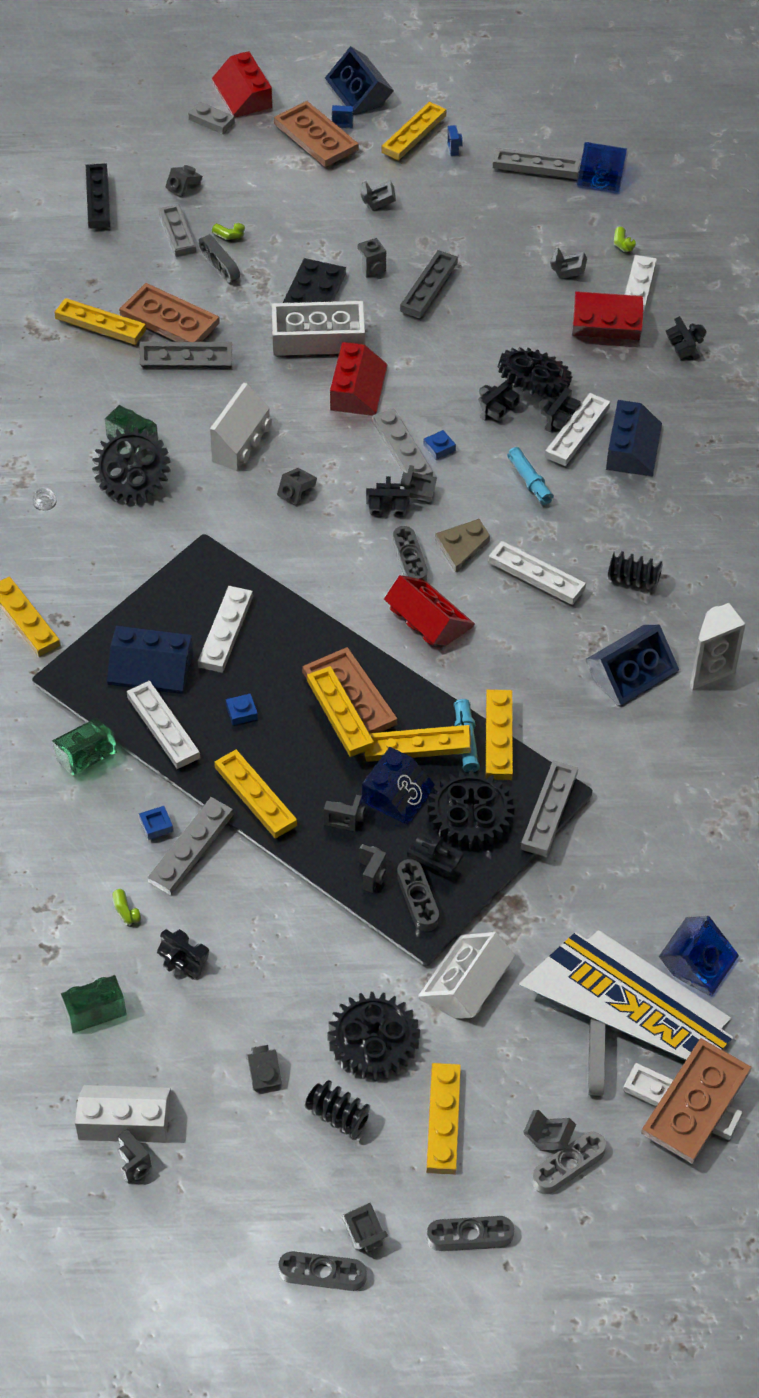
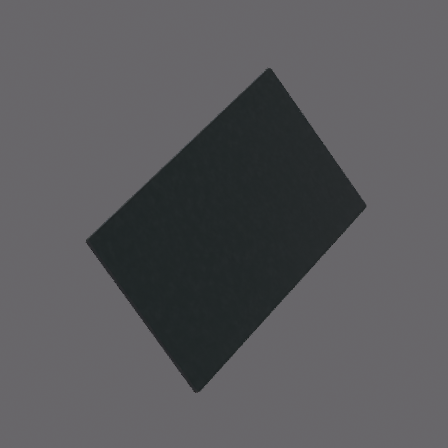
M206 534L200 535L33 676L32 681L36 687L200 805L204 806L212 797L232 808L234 815L227 822L229 826L422 965L427 966L431 964L536 855L535 853L522 850L521 842L552 762L512 736V780H494L493 783L502 781V789L509 788V796L514 798L513 824H509V832H503L501 840L494 837L493 845L483 841V848H480L477 843H473L472 849H469L467 842L458 847V840H454L449 844L448 835L442 837L444 844L463 852V858L449 878L440 876L437 870L428 866L422 867L439 911V923L434 930L429 932L417 929L397 879V868L402 861L411 859L407 857V851L413 846L420 832L432 838L439 836V830H433V822L428 820L429 813L427 812L429 795L433 794L434 786L440 787L441 779L449 782V774L459 778V771H462L465 776H469V773L463 770L462 755L451 754L366 762L365 752L349 757L306 677L302 673V666L348 647L397 717V725L382 732L455 726L456 713L454 702L457 699ZM228 586L253 591L252 601L223 673L199 668L198 659ZM116 626L192 635L193 657L183 694L157 692L199 750V759L177 769L127 698V691L132 689V687L107 684L110 646ZM251 693L257 710L258 720L232 725L226 707V699ZM471 709V715L476 724L474 735L480 765L479 770L474 772V776L478 777L481 772H484V778L486 779V718ZM237 749L297 819V826L275 839L215 769V761ZM419 765L422 770L413 783L418 781L423 772L428 776L420 786L422 798L418 804H410L419 801L421 796L418 786L410 784L409 778L401 777L399 787H402V782L405 780L408 784L407 789L415 788L418 794L416 799L409 800L410 803L400 813L397 808L409 792H405L396 806L392 804L391 801L400 790L398 788V779L401 775L410 777ZM575 779L556 833L592 797L593 790L578 779ZM469 791L468 826L470 828L473 827L474 816L473 791ZM356 795L362 796V806H365L366 810L363 822L358 821L355 831L324 825V806L326 801L341 802L353 806ZM362 844L369 847H377L386 853V877L381 885L377 884L373 893L363 890V873L367 866L359 862V848ZM410 870L405 871V873L409 874L411 883L414 882V873H411ZM414 891L410 894L415 900H421L426 896L422 891ZM423 908L422 917H424L426 921L431 920V918H428L425 912V908Z

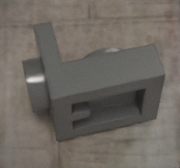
M300 468L282 474L277 495L296 505L300 501L302 492L316 485L317 477Z
M356 795L353 806L341 802L326 801L324 806V825L355 831L358 821L363 822L366 807L362 806V796Z
M126 1129L118 1136L120 1143L118 1151L127 1162L122 1167L124 1179L127 1183H130L134 1179L138 1180L144 1177L152 1165L148 1151Z

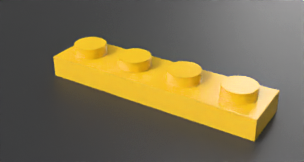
M428 102L381 146V153L400 160L446 117L447 109Z
M67 298L62 301L54 312L55 319L134 345L137 344L146 331V324Z
M9 576L0 580V608L37 656L40 657L60 647V639L12 578Z
M331 666L307 674V682L349 757L373 749V739Z
M486 689V779L493 775L494 780H512V690Z
M462 725L370 733L374 741V748L365 751L366 762L471 753L470 726Z
M237 749L214 762L215 769L275 839L297 826V819Z
M432 1063L426 1173L456 1175L461 1064Z

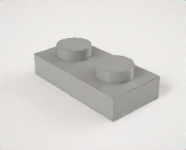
M199 102L188 113V120L224 134L235 123V116Z

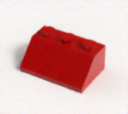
M250 51L230 56L212 77L214 86L235 118L273 108L272 87Z
M575 291L572 336L640 340L643 322V296Z
M342 342L330 388L331 411L371 416L377 414L387 371V363L366 345Z
M399 575L384 598L390 605L389 609L393 613L403 616L407 620L406 624L413 630H419L423 634L422 638L433 646L436 644L447 646L475 625L472 620L426 580Z

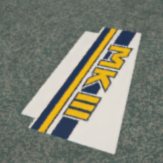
M600 930L595 932L589 939L575 932L519 983L522 987L686 1060L700 1038L721 1050L733 1039V1036L722 1030V1027L731 1017Z

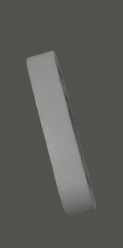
M590 1018L588 1095L603 1096L605 1079V1023Z
M587 1132L570 1143L566 1149L560 1150L535 1168L532 1182L534 1188L542 1194L553 1193L597 1163L605 1154L606 1141L604 1137L597 1132ZM587 1143H589L592 1146L597 1144V1151H595L593 1148L586 1151ZM565 1157H572L577 1161L578 1165L575 1168L568 1169L561 1164V1160ZM543 1174L545 1177H549L551 1174H553L551 1183H549L547 1180H544L542 1182L541 1175Z

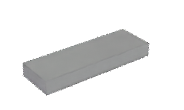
M180 204L158 208L160 219L175 257L197 252Z

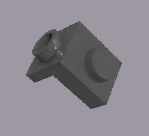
M188 165L174 167L170 170L165 187L178 196H183L187 185L200 184L203 176L195 172V168Z
M366 181L362 183L363 191L360 192L361 198L365 204H369L372 211L396 201L395 187L391 181L373 189L370 188Z
M377 238L357 244V249L363 256L362 272L366 278L386 272V250Z
M559 248L554 249L553 257L550 259L551 268L553 271H556L559 279L584 274L587 257L584 252L564 257Z
M409 465L408 473L403 472L400 486L404 487V489H410V498L432 502L437 477L414 473V466Z
M362 844L359 848V862L367 866L363 873V890L373 893L377 884L381 885L386 877V853L377 847H369Z
M268 1045L252 1047V1053L246 1054V1059L248 1060L253 1090L282 1084L276 1050H269Z
M533 1110L524 1129V1135L539 1150L566 1149L576 1124L570 1118L547 1119L540 1110Z
M371 1203L341 1215L355 1249L365 1248L366 1252L382 1246L381 1240L388 1237L387 1232L382 1230Z

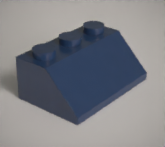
M352 46L348 48L325 77L346 106H353V115L381 107L394 92L369 58Z
M624 400L617 401L606 470L653 477L662 422L642 403Z
M643 625L585 659L594 681L617 705L624 704L679 671L660 625Z
M116 626L110 646L107 684L135 688L150 681L156 691L183 694L193 657L192 635Z

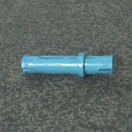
M519 447L510 449V454H507V457L525 480L527 489L535 494L541 505H547L552 502L554 495L547 488L544 478L537 474Z
M459 699L454 702L456 713L455 726L469 725L471 730V753L461 754L463 770L468 773L470 770L476 772L480 768L474 735L476 724L471 715L469 700Z

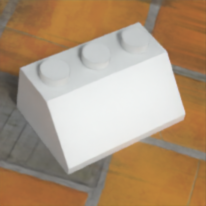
M243 382L210 428L212 462L238 471L243 463L248 461L250 452L259 445L264 432L269 431L272 424L269 407L247 383Z
M730 603L715 606L706 613L697 643L690 682L692 690L736 672L745 623Z
M496 932L460 935L418 997L421 1001L455 1019L473 1018L481 1011L482 1004L488 995L495 990V985L500 977L509 969V964L515 957V954Z
M84 1085L78 1096L75 1120L78 1140L119 1141L118 1136L128 1129L139 1142L166 1143L171 1088Z

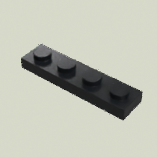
M107 163L85 164L88 228L110 227Z

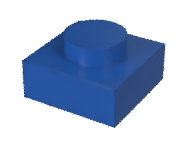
M332 105V122L339 128L353 129V106Z
M456 125L448 126L447 144L450 156H459V147L463 146L462 134H458Z
M444 430L423 439V446L436 460L456 451V444Z
M251 693L226 699V707L232 725L258 720L257 710Z
M165 806L139 813V819L148 840L174 832Z

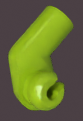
M218 223L212 227V233L225 240L239 239L245 234V226L241 223H235L233 229H228Z
M617 227L614 234V245L623 252L633 251V248L636 246L635 240L630 241L631 237L625 239V228Z
M122 889L113 891L114 908L123 922L127 925L139 923L141 921L139 909L133 908L129 910L125 891Z

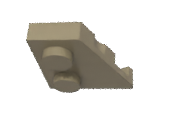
M476 519L435 533V540L454 571L458 572L468 558L471 560L479 549H482L490 542V534L481 520Z

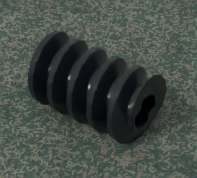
M614 551L609 565L608 580H613L617 575L618 582L622 583L627 577V584L632 585L636 579L637 587L641 588L646 582L647 590H651L654 585L657 588L663 562L659 561L655 567L653 566L652 558L649 559L647 564H644L643 556H640L637 562H635L634 554L631 553L628 559H625L624 551H621L618 557H615Z
M327 1080L323 1085L320 1083L316 1084L306 1098L305 1108L307 1110L313 1109V1113L317 1116L323 1115V1120L326 1122L332 1121L334 1127H342V1132L345 1134L351 1133L352 1138L355 1139L361 1133L368 1120L370 1105L366 1104L360 1109L361 1099L358 1097L350 1103V1092H346L340 1097L342 1088L337 1086L331 1091L332 1081Z

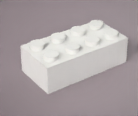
M363 301L272 303L273 355L339 354L342 342L365 345Z

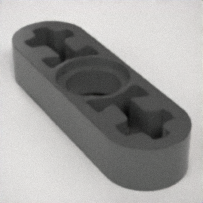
M210 234L199 238V247L203 255L226 282L231 283L240 279V271L237 264Z
M408 526L397 527L393 532V545L403 575L427 581V567L414 530ZM402 537H405V539L407 540L406 545H404V540ZM413 553L416 555V558L406 559L404 555ZM415 567L418 576H415V574L412 573L413 568Z
M406 859L397 868L399 885L416 928L424 932L432 931L439 923L438 908L420 863L413 859ZM407 870L414 873V882L412 883L409 874L405 873ZM414 891H422L426 896L421 900H415L410 894ZM423 908H425V912L428 918H431V920L426 921V919L422 917Z
M505 1216L439 1219L431 1222L427 1228V1243L436 1251L500 1248L508 1246L514 1236V1225ZM467 1227H473L479 1232V1236L476 1239L468 1240L463 1237L462 1231ZM484 1227H487V1238H484ZM497 1227H502L503 1231H505L504 1236H498V1232H496ZM453 1229H457V1240H453ZM438 1230H442L443 1235H445L444 1240H438L436 1236Z
M290 1251L281 1256L278 1264L279 1275L287 1283L356 1291L361 1289L366 1282V1267L357 1259ZM291 1262H295L297 1268L292 1273L288 1272ZM306 1263H310L309 1275H305ZM323 1264L330 1267V1275L325 1278L316 1276L314 1269L318 1265ZM336 1267H340L339 1279H335ZM351 1270H356L357 1276H355V1280H349L348 1274H350Z

